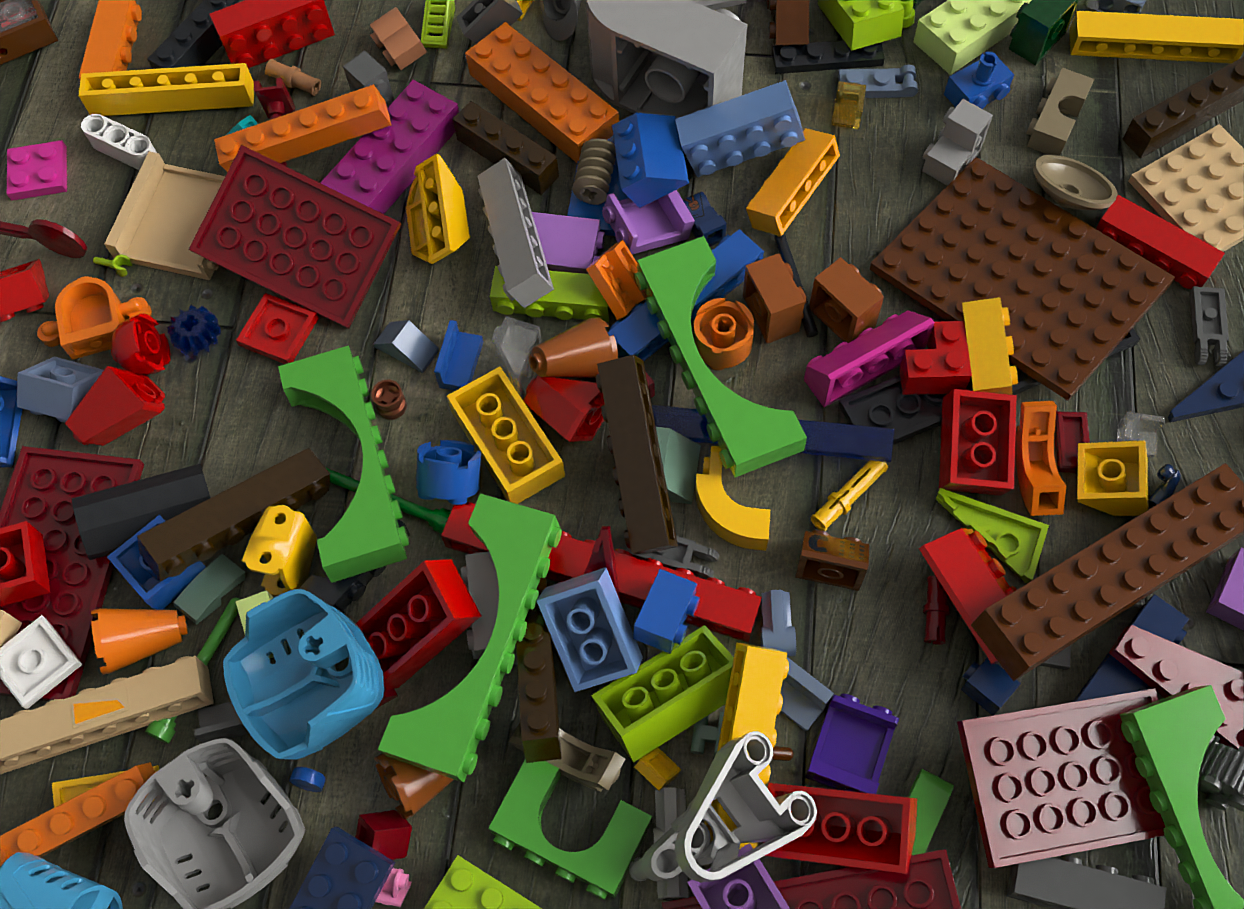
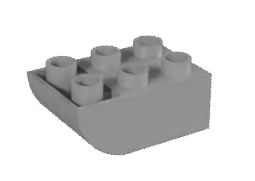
M586 0L591 74L598 90L612 104L632 113L669 115L679 118L742 96L747 24L740 21L733 12L726 9L712 10L691 0Z

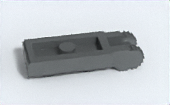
M1193 286L1190 290L1193 344H1196L1194 350L1196 365H1204L1208 359V345H1215L1213 353L1215 366L1224 367L1227 361V342L1229 341L1225 289Z
M676 536L678 547L640 555L633 554L631 549L626 548V551L630 552L635 558L644 561L646 558L660 561L664 567L673 570L684 568L693 572L694 576L702 579L713 577L714 572L706 566L692 563V556L695 555L699 559L717 562L720 555L714 549L696 544V541Z

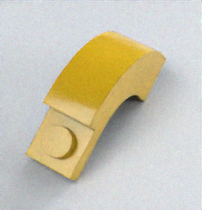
M711 446L710 457H704L703 474L696 473L695 495L701 516L710 529L725 541L746 549L766 551L769 540L771 509L745 507L734 502L726 494L722 485V461L719 455L721 448L720 446Z

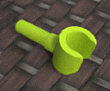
M122 254L117 255L113 260L94 257L93 259L94 264L115 269L120 277H125L128 274L126 269L120 266H132L129 257Z

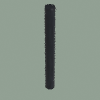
M785 233L781 237L775 235L774 239L783 262L789 263L796 286H800L804 291ZM806 297L807 302L804 304L802 323L807 337L811 338L818 335V330Z

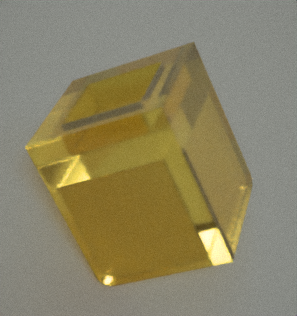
M839 81L832 118L833 126L859 129L866 85Z

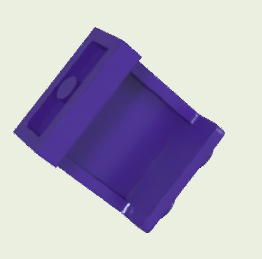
M833 695L805 778L836 790L876 794L880 774L899 718L893 716L892 711L885 707L875 705L871 708L860 704V700L852 695Z

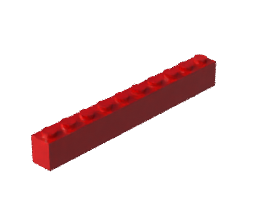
M467 502L465 505L453 506L441 534L445 547L466 554L489 552L485 545L474 535L468 524L476 504ZM562 531L558 546L556 548L552 547L548 557L550 559V567L546 575L547 579L560 583L584 575L595 541L585 539L583 542L572 538L569 533ZM614 550L621 603L642 609L658 571L662 569L697 583L695 596L700 597L694 615H687L684 623L700 628L705 625L710 631L749 643L762 597L756 595L755 591L745 587L731 588L725 586L723 581L716 578L708 577L707 579H702L694 576L693 572L684 568L673 570L664 567L658 560L646 558L644 561L633 557L626 550Z

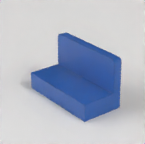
M454 320L449 321L434 373L439 388L456 391L472 382L484 341L480 335L459 332L457 322Z

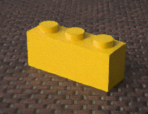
M1000 297L963 302V317L973 391L1012 395V385L1018 384L1016 366H1010L1008 355H1014L1012 336L1006 337L1004 326H1010L1008 307L1002 308Z

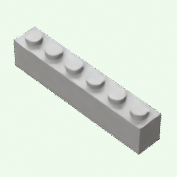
M503 158L477 176L480 185L478 192L485 204L483 211L489 220L488 231L494 239L495 244L492 247L500 262L498 270L504 278L503 290L510 300H516L525 308L553 291L554 287L521 174L506 158Z

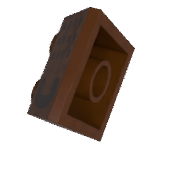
M821 530L805 531L795 578L859 591L868 570L870 544L862 543L860 539L854 537H844L843 539L832 537L829 533Z

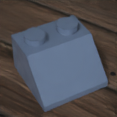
M54 356L18 372L17 407L30 410V413L35 415H49L56 417L60 422H66L104 370Z

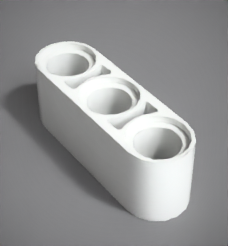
M88 115L81 123V128L94 149L140 170L148 151L157 153L147 136L103 115Z

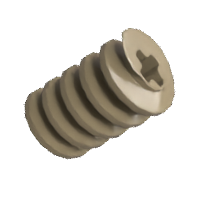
M597 138L590 139L583 144L572 187L574 195L581 201L592 205H599L606 201V193L609 191L611 174L614 169L613 165H615L616 160L614 143L606 139Z

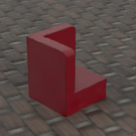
M397 810L359 815L355 838L391 860L401 859L407 856L412 825L403 819Z

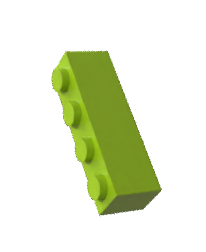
M495 266L490 292L491 305L495 312L504 315L513 313L527 314L531 317L551 316L561 320L601 318L609 322L611 309L589 274L549 271L554 290L524 308L516 300L512 301L507 297L503 290L504 278L500 274L498 266Z

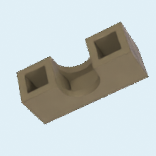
M1065 68L1061 69L1058 78H1051L1045 92L1049 94L1048 99L1042 97L1036 114H1039L1040 117L1039 119L1033 118L1026 134L1031 135L1027 147L1048 155H1061L1076 121L1064 116L1062 113L1078 117L1093 84V78Z

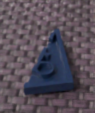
M1244 351L1169 412V422L1244 407Z

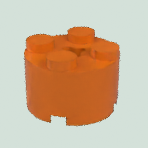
M716 298L706 302L699 308L693 323V338L704 363L713 370H722L742 363L751 353L754 318L750 310L743 303L736 300L735 303L726 301V298Z

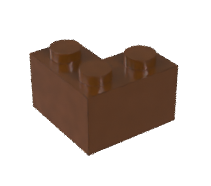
M766 0L767 9L771 10V14L774 15V22H769V39H773L775 45L809 44V0Z

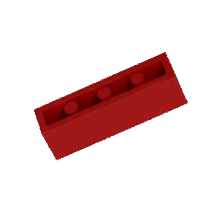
M1120 195L1116 197V200L1105 212L1096 227L1098 231L1175 277L1174 280L1187 289H1192L1193 286L1203 287L1225 254L1223 251Z

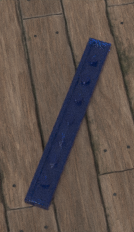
M652 405L656 427L670 428L693 442L718 444L717 441L712 442L706 427L709 423L705 415H699L697 409ZM798 420L807 436L805 449L800 453L891 462L894 429Z

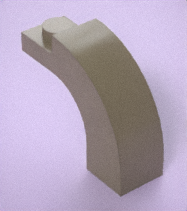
M520 721L509 742L524 752ZM559 728L562 759L546 762L558 767L561 775L598 792H602L603 789L609 790L611 785L618 779L621 772L620 768L625 758L614 751L584 743Z

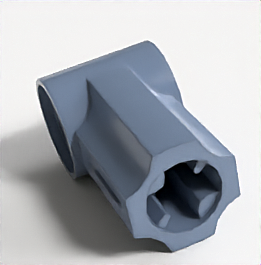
M770 590L761 593L763 624L760 630L761 647L786 652L787 656H796L795 627L791 623L790 593L783 590Z

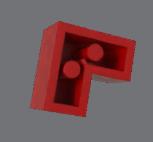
M935 322L927 343L928 349L905 350L900 365L903 395L947 394L953 389L966 390L972 373L965 322Z

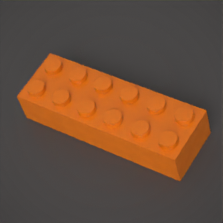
M504 22L465 52L469 74L576 163L579 161L582 146L586 141L597 138L608 140L613 136L612 125L619 122V112L507 22Z

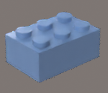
M606 567L545 587L536 601L574 692L637 673L643 656L637 641L633 639L632 629Z

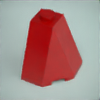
M107 366L65 424L73 432V437L78 442L84 445L95 444L104 446L160 414L165 408V404L162 403L165 393L147 375H138L131 371Z
M537 376L530 381L526 388L527 395L523 400L524 403L569 442L593 440L604 421L601 410L602 405H604L603 393L597 387V383Z

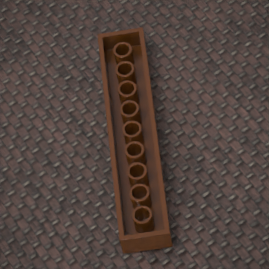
M1226 463L986 608L971 626L1014 682L1244 535V483Z

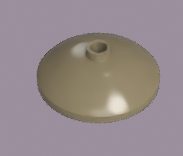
M1044 155L1039 157L1033 166V172L1039 185L1049 197L1064 208L1101 210L1110 207L1118 196L1115 186L1109 179L1094 168L1077 160L1058 155Z

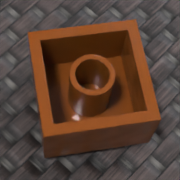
M779 253L748 264L745 267L743 298L767 344L800 331L801 320L804 318V304L807 302L803 289L800 286L797 287L793 280L794 276L789 263L783 262Z
M840 257L814 278L809 306L811 311L841 340L849 343L857 339L864 330L876 327L884 296L875 284L869 283L860 275L859 270L854 265L848 264Z

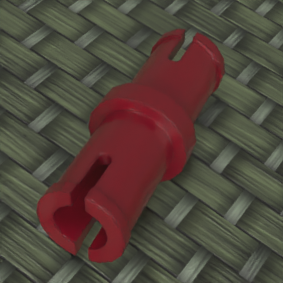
M936 575L927 577V604L923 605V613L926 614L924 642L930 644L933 641V645H943L946 643V616L950 614V607L947 606L946 591Z

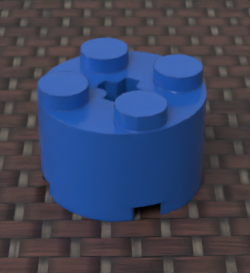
M440 440V446L431 447V442L419 446L417 449L416 469L418 497L424 500L446 499L454 505L467 503V497L473 496L479 491L481 451L474 452V445L456 440Z

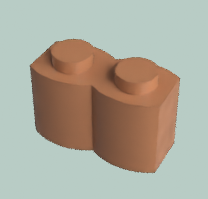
M397 7L370 24L374 31L370 36L379 49L383 46L386 50L382 53L391 66L396 64L402 70L427 53L420 39Z

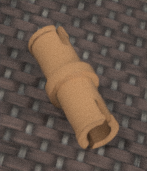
M270 59L266 64V75L282 78L285 85L289 88L296 87L313 96L318 94L321 88L320 79L301 72V69L296 66L289 67L274 59Z

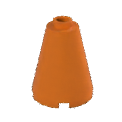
M107 608L91 610V615L98 618V620L91 621L97 659L103 658V662L106 663V666L100 667L103 675L115 672L183 642L182 635L188 634L185 615L178 616L177 610Z

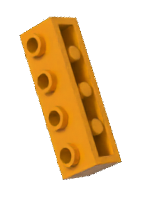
M805 128L803 131L805 141L799 142L790 148L784 158L779 161L778 166L770 177L764 181L763 186L755 197L748 203L746 211L752 228L780 237L784 234L840 157L835 135Z

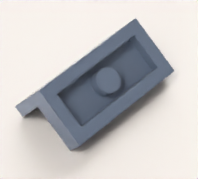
M787 657L789 670L787 677L782 681L780 694L783 698V704L780 712L801 729L807 731L830 703L834 693Z

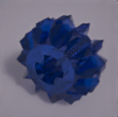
M191 304L188 311L179 308L180 315L178 317H170L172 325L167 327L170 341L174 347H177L185 355L192 352L193 355L198 357L200 350L204 349L209 352L210 344H218L216 336L221 334L218 319L215 314L209 312L204 306L197 309Z

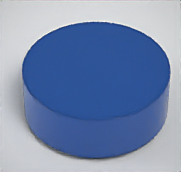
M306 767L294 768L289 779L291 784L312 792H322L326 781L322 773Z

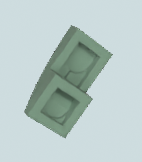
M221 554L187 585L174 601V607L197 625L221 606V598L245 580V571Z

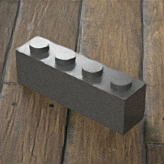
M1062 855L1060 859L1050 857L1011 865L1006 897L1051 909H1165L1167 887L1155 885V879L1148 876L1134 874L1132 878L1118 875V869L1096 865L1095 869L1083 866L1081 859Z

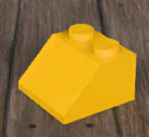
M1146 442L1078 443V502L1113 516H1139L1149 510Z

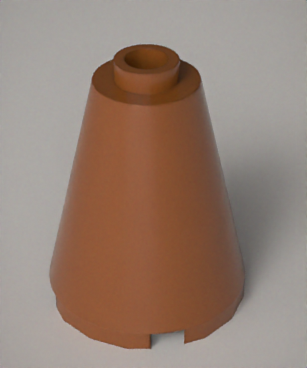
M589 318L535 346L529 356V365L540 377L596 378V374H599L598 363L618 359L616 339L614 335H608L605 327L609 326L601 318Z
M383 753L374 758L378 762L375 766L389 798L393 797L395 801L399 800L401 805L395 807V809L405 820L415 815L454 780L389 758Z

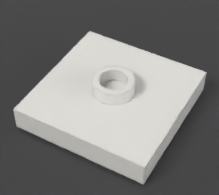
M42 615L0 647V678L25 709L30 708L83 665L50 622Z

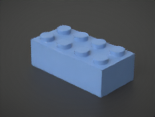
M786 80L675 119L681 147L697 177L709 175L725 167L736 166L743 161L762 157L775 150L792 147L799 142L805 141L799 115Z

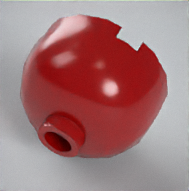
M141 313L130 317L116 327L111 340V354L113 359L126 371H131L138 375L154 374L166 369L164 365L169 364L171 360L167 337L165 333H158L154 326L159 324L154 318L148 314Z

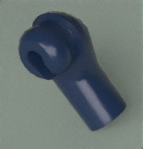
M1165 464L1157 472V477L1163 480V482L1148 498L1149 509L1172 496L1181 479L1179 470H1175L1170 464Z

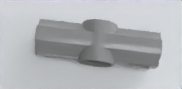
M662 788L660 791L655 790L656 828H653L654 843L672 828L671 823L686 811L684 789ZM681 872L673 878L657 881L658 900L671 901L688 898V876Z

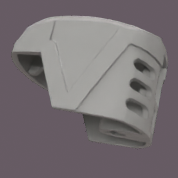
M226 738L215 739L190 748L155 772L134 795L128 804L124 817L127 833L141 867L172 895L183 909H232L249 899L288 866L287 864L296 852L306 830L298 810L267 771V768L258 759L251 757L234 741ZM271 793L269 799H268L267 802L263 805L264 800L266 799V797L268 796V794ZM221 803L223 806L221 815L214 820H209V809L214 804ZM281 806V809H280L279 812L277 813L276 817H275L274 819H272V818H273V815L276 813V811L278 810V808ZM288 822V825L286 826V828L284 829V831L281 832V830L283 829V827L285 826V824ZM193 855L191 860L178 864L179 860ZM202 871L200 875L187 879L188 875ZM210 885L208 889L199 892L200 888Z

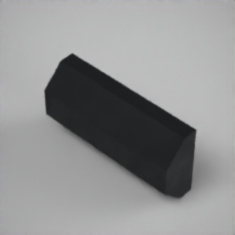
M196 464L72 498V505L86 554L89 560L110 555L158 515L167 521L211 497L201 465Z

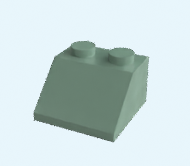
M656 427L669 501L692 505L701 446L670 428Z

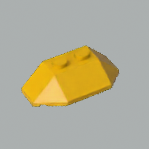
M437 153L415 166L414 175L416 177L410 187L406 203L411 253L415 257L431 264L455 252L470 238L463 190L442 157Z

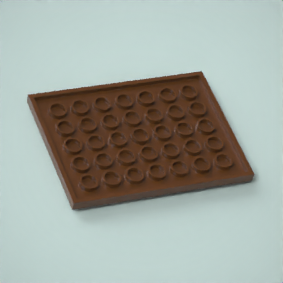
M977 157L870 264L872 272L946 321H964L963 302L1000 297L1002 308L1008 307L1010 326H1004L1006 337L1012 336L1014 355H1008L1009 362L1067 401L1071 399L1160 298L1175 278L1160 267Z

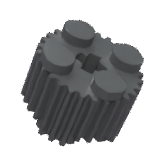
M1214 735L1202 760L1198 790L1207 795L1205 801L1213 807L1226 810L1229 805L1244 812V747L1240 746L1236 750L1222 743L1219 744L1220 737Z

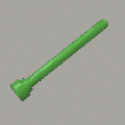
M235 597L230 600L199 652L197 658L206 666L237 616L236 601L241 600L240 598ZM177 716L153 721L148 725L145 733L169 744L176 733L173 729L176 726L174 721Z

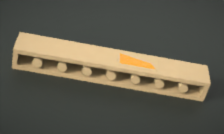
M196 656L181 657L175 663L163 667H151L144 670L143 673L129 678H117L108 685L96 689H84L78 695L66 699H54L47 702L45 706L33 710H21L14 713L11 717L0 720V774L148 726L155 720L169 719L214 704L208 667Z

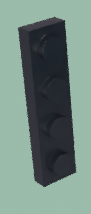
M844 40L813 42L801 45H774L772 49L775 74L883 66L885 60L882 42L852 51Z

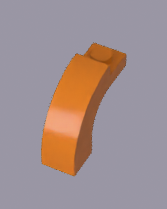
M1054 401L1021 402L1019 426H1016V469L1021 495L1031 516L1064 514L1066 484L1058 473L1054 457V431L1057 405Z

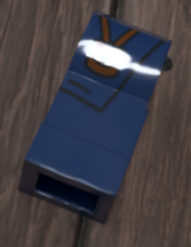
M699 192L683 199L695 220L691 230L695 238L704 236L709 247L719 243L726 236L727 223L710 206L706 195L703 192ZM716 232V234L713 237L707 238L708 235Z

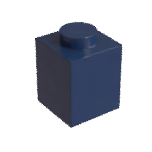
M987 657L981 665L975 661L962 677L967 682L961 690L993 716L1021 683L1017 680L1013 682L1003 668L996 663L991 664Z

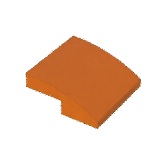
M624 240L617 242L586 268L617 320L628 315L636 304L647 297L645 290L640 291L636 284L634 273H637V262Z

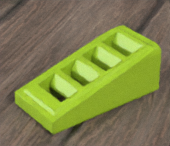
M454 0L425 1L421 43L424 47L448 48L455 12ZM429 34H442V36H429Z

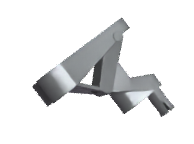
M758 731L749 732L729 741L716 753L696 797L689 803L687 810L671 823L672 828L645 852L643 857L635 858V862L632 861L630 863L629 873L638 882L645 881L646 879L662 881L673 878L681 872H684L690 879L700 883L722 879L802 836L816 820V804L813 798L804 791H794L776 798L773 797L758 776L772 760V744L765 734ZM715 799L718 800L737 826L733 831L728 829L712 807L711 802ZM701 820L706 821L713 831L714 839L711 843L710 832L707 826L703 822H701ZM765 842L738 857L740 843ZM712 863L709 871L700 867Z

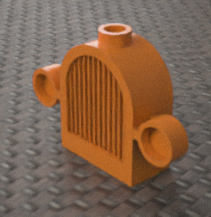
M84 276L68 284L59 293L55 303L57 321H46L41 324L37 330V336L48 347H55L60 344L73 360L110 350L113 332L120 323L141 313L151 316L152 310L147 301L141 297H135L128 302L121 303L112 288L105 281Z

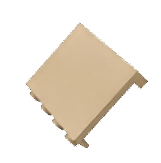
M148 151L104 245L113 258L122 254L128 256L132 264L210 280L214 270H217L219 265L188 249L225 176L168 165L164 163L159 153Z

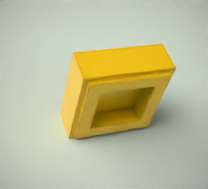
M658 747L639 759L634 766L659 791L674 780L681 771L680 767Z

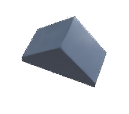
M410 320L389 322L373 344L376 349L421 373L426 370L439 352V348Z

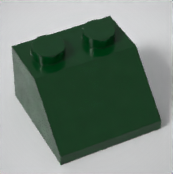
M1031 0L1029 4L1025 2L1017 12L1016 18H1018V22L1010 33L1012 40L1009 50L1036 66L1067 32L1079 0Z

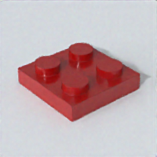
M265 293L237 337L236 342L240 347L283 364H288L295 360L319 317L314 311Z

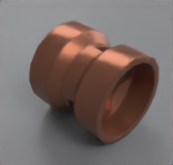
M390 379L382 380L373 387L371 397L381 417L395 420L405 413L407 402L400 385L396 381Z

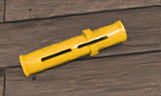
M873 455L838 492H832L828 496V501L811 516V522L821 531H826L841 514L846 515L851 510V505L888 470L887 463L881 457Z

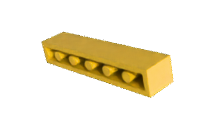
M1076 11L1069 29L1070 55L1233 63L1240 59L1244 52V19Z
M246 63L81 74L78 96L90 115L100 114L103 116L251 107L254 105V82Z
M736 642L717 752L729 741L752 731L765 734L774 748L777 738L774 728L776 715L780 713L783 704V698L780 694L782 681L787 677L789 670L786 652ZM770 765L766 766L758 774L764 784H767L770 778ZM718 800L712 801V807L730 831L736 829L737 826ZM705 821L704 824L707 826L710 832L711 843L714 839L713 831L710 825ZM758 842L750 843L753 849L758 847ZM740 843L739 849H741L749 843Z

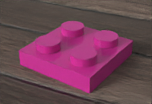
M63 140L7 149V195L11 201L67 192V147Z

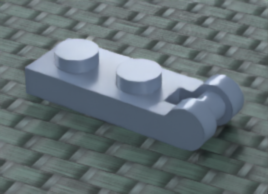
M904 65L901 68L839 69L840 98L913 97L918 93V85L914 81L916 78V68L913 65Z

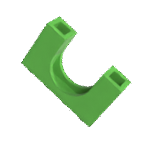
M525 759L488 828L495 835L493 841L512 851L514 846L526 852L524 858L540 867L545 862L556 867L555 874L570 883H574L577 878L588 884L586 891L602 900H605L607 895L615 899L629 871V865L634 861L653 822L652 816L621 800L605 833L596 844L579 852L560 850L550 844L544 837L541 819L543 810L561 777V772L558 767L546 761L526 763Z

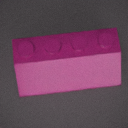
M906 311L899 316L894 314L888 317L879 327L864 330L857 339L849 343H840L828 355L824 357L820 355L813 358L806 366L804 381L825 408L900 366L905 350L925 349L935 322L930 317L911 311Z

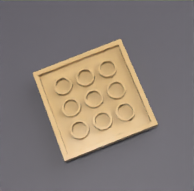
M1220 124L1131 175L1128 182L1164 220L1223 252L1244 240V148Z

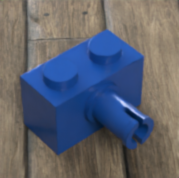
M985 52V55L981 54L979 61L949 76L944 95L955 108L962 99H965L983 109L990 102L996 99L1001 100L1010 92L1014 74L995 53Z
M659 569L634 624L633 639L671 654L674 644L681 645L688 627L684 625L687 615L693 616L700 600V597L695 596L697 583Z

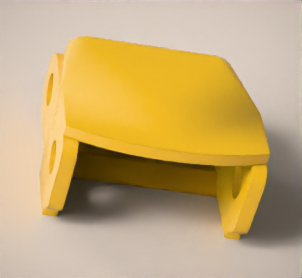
M285 505L269 506L265 509L250 537L242 562L246 563L250 571L265 574L261 586L272 596L277 597L287 591L299 589L307 580L317 536L303 513L291 510L290 507ZM262 555L268 563L263 564L260 562V558ZM280 580H282L285 588L278 587Z

